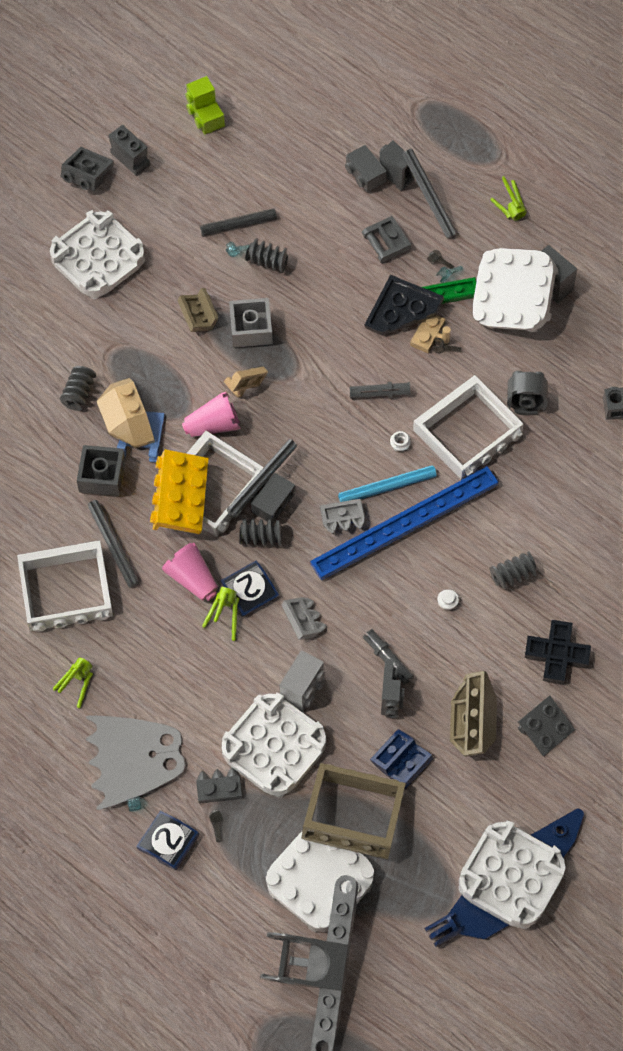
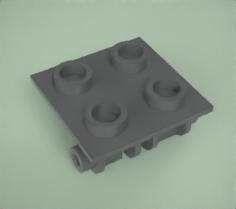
M550 695L518 721L520 724L518 730L522 734L526 733L542 756L546 755L575 730Z

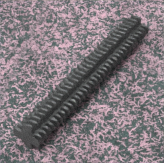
M275 208L267 209V211H260V213L258 211L253 214L250 213L227 220H220V222L215 221L206 225L203 224L200 226L201 235L205 236L207 233L209 235V232L214 234L216 230L219 233L221 229L223 232V229L226 231L229 228L230 230V227L235 229V226L240 228L242 224L243 227L244 224L249 226L251 222L253 224L254 222L256 224V221L261 223V220L266 222L265 219L270 221V218L273 220L272 217L275 220V217L277 219Z

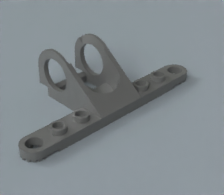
M349 875L339 877L335 883L327 941L267 932L266 935L267 938L283 941L278 976L260 974V979L320 988L311 1051H319V1043L323 1041L328 1043V1051L336 1050L335 1046L339 1030L359 889L357 880ZM350 881L352 884V889L348 893L342 892L341 889L342 883ZM290 942L311 945L309 959L290 956L289 965L307 967L306 980L285 977Z

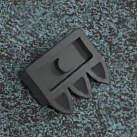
M232 767L228 771L227 777H224L218 769L213 773L212 779H209L204 771H201L198 775L196 783L199 804L242 799L240 775Z

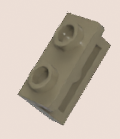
M201 288L197 295H181L177 301L190 332L211 331L218 321V314L213 307L211 297L208 295L206 288Z

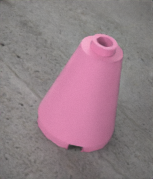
M227 391L219 394L184 418L185 422L182 425L186 435L190 434L191 437L202 436L205 431L216 434L241 429L233 403L228 401L229 395Z
M194 542L193 544H187L176 552L172 562L168 560L163 565L162 570L168 576L202 601L205 599L210 601L217 595L216 590L218 586Z

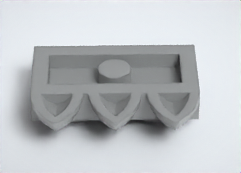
M361 499L320 505L323 526L332 534L337 525L347 531L350 523H354L359 529L364 524Z
M305 597L285 600L281 604L299 640L316 637L326 627L324 623L314 621L319 617L320 613L308 609L313 605L314 601Z

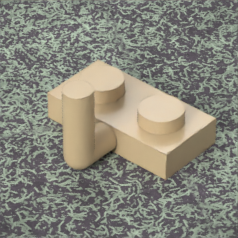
M436 315L423 320L413 336L410 346L429 353L435 340L448 344L451 329L448 326L443 327L445 318Z
M264 367L237 371L233 374L232 379L227 377L224 383L236 397L240 398L246 389L259 387L268 371Z

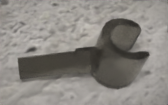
M433 250L428 254L427 259L431 264L439 261L453 270L454 266L444 260L438 250Z
M441 338L434 339V343L440 345L433 346L434 351L438 354L443 353L445 350L461 352V347L444 344Z
M217 809L209 814V820L214 828L216 842H221L217 823L223 821V817Z

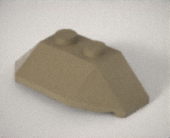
M486 671L466 674L463 678V683L458 687L451 700L450 742L465 757L484 754L496 741L497 698Z

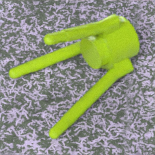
M503 176L502 180L512 199V202L507 206L508 211L494 198L490 200L508 219L520 220L527 214V210L523 205L515 181H511L515 192L514 195L509 183Z
M221 587L202 624L203 628L207 626L217 606L218 609L214 622L218 621L223 606L230 608L231 604H233L232 641L236 640L237 607L239 598L236 597L237 591Z
M78 658L75 664L71 666L68 672L53 687V690L56 691L58 689V693H61L73 677L78 680L85 678L77 703V708H80L89 680L93 676V673L90 672L93 667L92 664L83 658Z

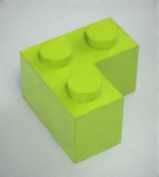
M205 76L186 84L187 92L185 97L188 101L186 108L190 115L193 114L197 128H201L205 135L225 127L224 114L216 102L215 89L208 77Z

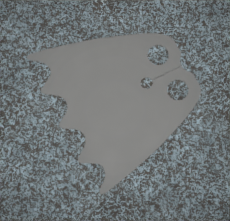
M86 716V719L94 722L97 726V731L87 737L86 741L96 745L99 749L97 756L91 759L89 764L101 770L100 778L91 787L105 794V799L96 807V810H101L145 794L171 781L183 772L185 768L184 757L179 753V746L182 742L180 732L177 729L164 724L138 719ZM162 735H172L174 738L173 743L170 746L162 745L160 743ZM155 751L156 756L153 758L150 757L149 752ZM167 758L175 759L177 762L176 768L166 770L163 767L164 760Z

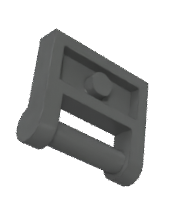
M393 216L377 222L362 231V235L365 239H368L378 254V259L381 263H386L390 258L411 249V243ZM378 232L389 248L388 250L384 251L374 236L375 233Z

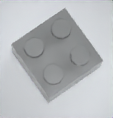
M269 298L229 301L233 347L273 344Z
M301 650L279 685L280 694L284 696V699L302 713L306 707L309 708L315 699L313 695L317 690L320 691L325 683L324 662Z

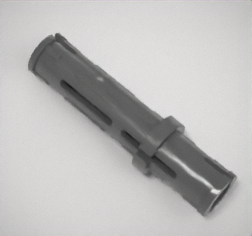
M410 382L349 386L350 399L381 396L393 398L395 395H411ZM378 390V391H373V392H361V391Z
M373 629L363 636V639L373 648L376 656H379L384 662L385 659L394 660L393 667L398 668L397 677L403 685L410 682L409 678L413 679L414 675L409 672L389 649V644L383 642Z

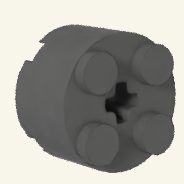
M514 371L507 383L508 408L515 409V413L520 415H535L542 408L544 411L548 406V381L545 378V374L542 372Z

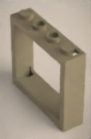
M320 763L301 839L388 859L406 783L395 779L378 777L374 774L357 772L353 769H344L331 764ZM328 781L395 797L386 838L312 821L322 782Z

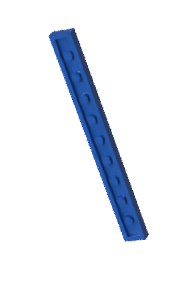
M487 466L311 560L310 565L322 581L498 486V481Z

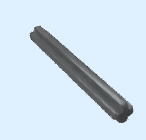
M413 149L406 150L402 153L445 236L449 238L455 235L456 230Z
M289 439L227 508V512L231 516H236L297 448V444L292 439Z
M98 500L89 502L88 508L128 587L133 588L139 584L138 579Z

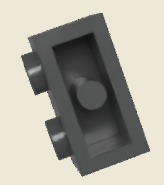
M366 145L346 155L345 168L347 172L353 174L359 187H363L367 193L386 183L387 171Z
M276 473L265 482L260 493H256L251 499L252 513L267 522L271 520L272 525L295 495V484Z

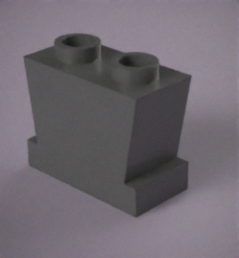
M123 124L108 135L112 147L110 149L111 154L135 176L150 166V161L147 159L148 147Z
M392 140L388 145L386 144L380 149L379 162L387 171L386 179L394 183L400 191H403L415 178L402 153L405 151Z

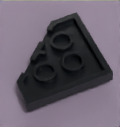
M390 275L364 326L368 330L385 335L436 316L444 296Z

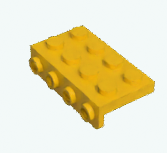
M164 449L162 455L158 456L156 461V468L159 470L154 479V486L157 489L152 498V504L155 505V509L151 513L150 523H153V530L164 527L200 534L203 524L208 458Z

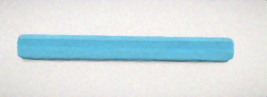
M431 465L341 492L338 494L340 502L367 498L436 477V469Z

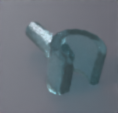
M229 242L226 245L228 248L226 252L229 256L235 257L239 252L247 250L249 245L237 247L234 242Z
M458 266L453 269L442 267L436 276L441 275L442 279L440 282L444 283L450 275L462 271L463 267Z
M140 796L127 799L129 811L141 809Z

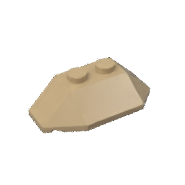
M128 378L110 384L97 400V405L109 435L130 444L134 448L154 443L155 440L148 417L134 382Z

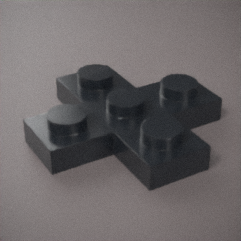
M551 620L549 639L529 635L527 637L524 658L545 661L543 681L564 684L567 665L588 668L591 645L570 642L573 625L571 622Z

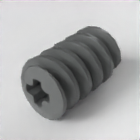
M256 238L247 248L245 261L251 260L253 264L258 262L259 266L265 264L266 268L272 267L274 271L279 269L283 273L288 263L287 248L280 252V246H277L273 250L272 243L268 247H265V241L258 245V239Z
M84 366L73 367L65 384L66 387L63 389V394L60 396V402L71 410H82L80 405L86 403L85 398L89 396L87 392L91 391L90 385L94 384L93 378H96V372Z
M243 519L242 524H240L239 544L241 545L244 539L246 545H249L251 539H253L254 545H258L261 540L262 545L266 546L269 540L271 546H274L276 540H278L279 546H281L282 526L279 520L273 526L271 520H268L267 524L264 525L263 520L260 519L258 525H256L255 520L252 519L250 525H248L246 519Z
M527 551V554L521 553L519 558L514 556L512 561L507 559L504 561V564L498 563L497 567L490 566L492 580L496 586L501 585L504 590L507 588L506 582H509L511 586H514V579L521 583L522 575L526 580L529 579L530 572L534 577L537 576L536 564L529 551Z

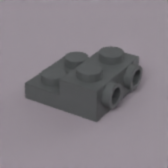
M80 147L62 164L60 177L67 183L78 184L83 190L95 191L103 183L104 175L113 167L114 160Z
M385 659L381 715H385L388 718H397L399 709H403L405 688H400L401 680H397L398 668L393 667V659Z

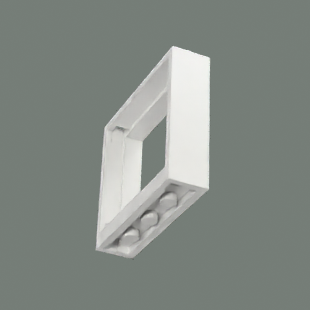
M474 375L415 419L413 431L462 480L466 476L474 474L480 465H486L497 452H503L509 443L520 439L524 424ZM475 394L510 430L462 465L431 434L428 428Z
M205 431L186 453L203 457L211 449L252 475V479L242 491L264 468L208 431ZM227 509L215 523L203 516L202 528L217 538L221 532L224 533L233 516L227 512Z
M100 540L17 555L27 623L30 631L41 632L46 628H63L68 624H84L90 620H106L113 616ZM97 558L105 605L34 618L27 570Z

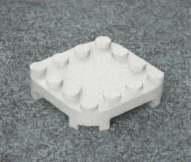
M93 210L87 212V218L60 238L55 236L51 241L50 256L54 266L79 291L90 296L92 299H98L100 296L110 292L137 271L145 262L141 240L132 236L114 219L113 213L108 210L106 212H93Z
M500 248L486 251L483 254L478 271L473 301L474 319L490 329L501 328L537 332V329L543 327L547 321L550 322L552 316L549 311L555 275H558V267L554 260L546 253L536 250Z
M277 692L276 694L258 695L254 698V703L231 730L225 732L222 738V755L224 760L261 790L276 797H283L293 790L322 756L326 747V735L323 726L318 721L315 722L286 701L283 695Z
M506 820V822L490 824L484 830L478 844L462 868L459 878V892L469 902L505 923L517 928L527 929L541 917L558 887L566 868L564 859L560 853L561 851L556 846L552 848L516 828L513 822Z
M300 832L269 868L266 876L268 891L274 900L276 899L304 922L308 929L315 933L316 931L327 932L337 879L343 875H349L357 880L359 889L356 902L358 903L367 892L369 893L373 886L374 869L369 860L361 853L301 839L302 832ZM346 881L342 883V892H350L352 889L351 882Z

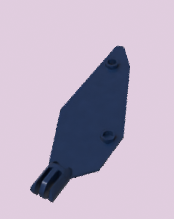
M577 808L534 832L531 836L552 848L556 846L564 858L576 840L584 812L582 809ZM556 829H561L563 834H558ZM461 895L448 915L424 929L427 933L443 923L445 924L429 935V938L434 940L449 931L448 935L434 943V946L438 947L457 935L486 939L509 926V924L472 904Z

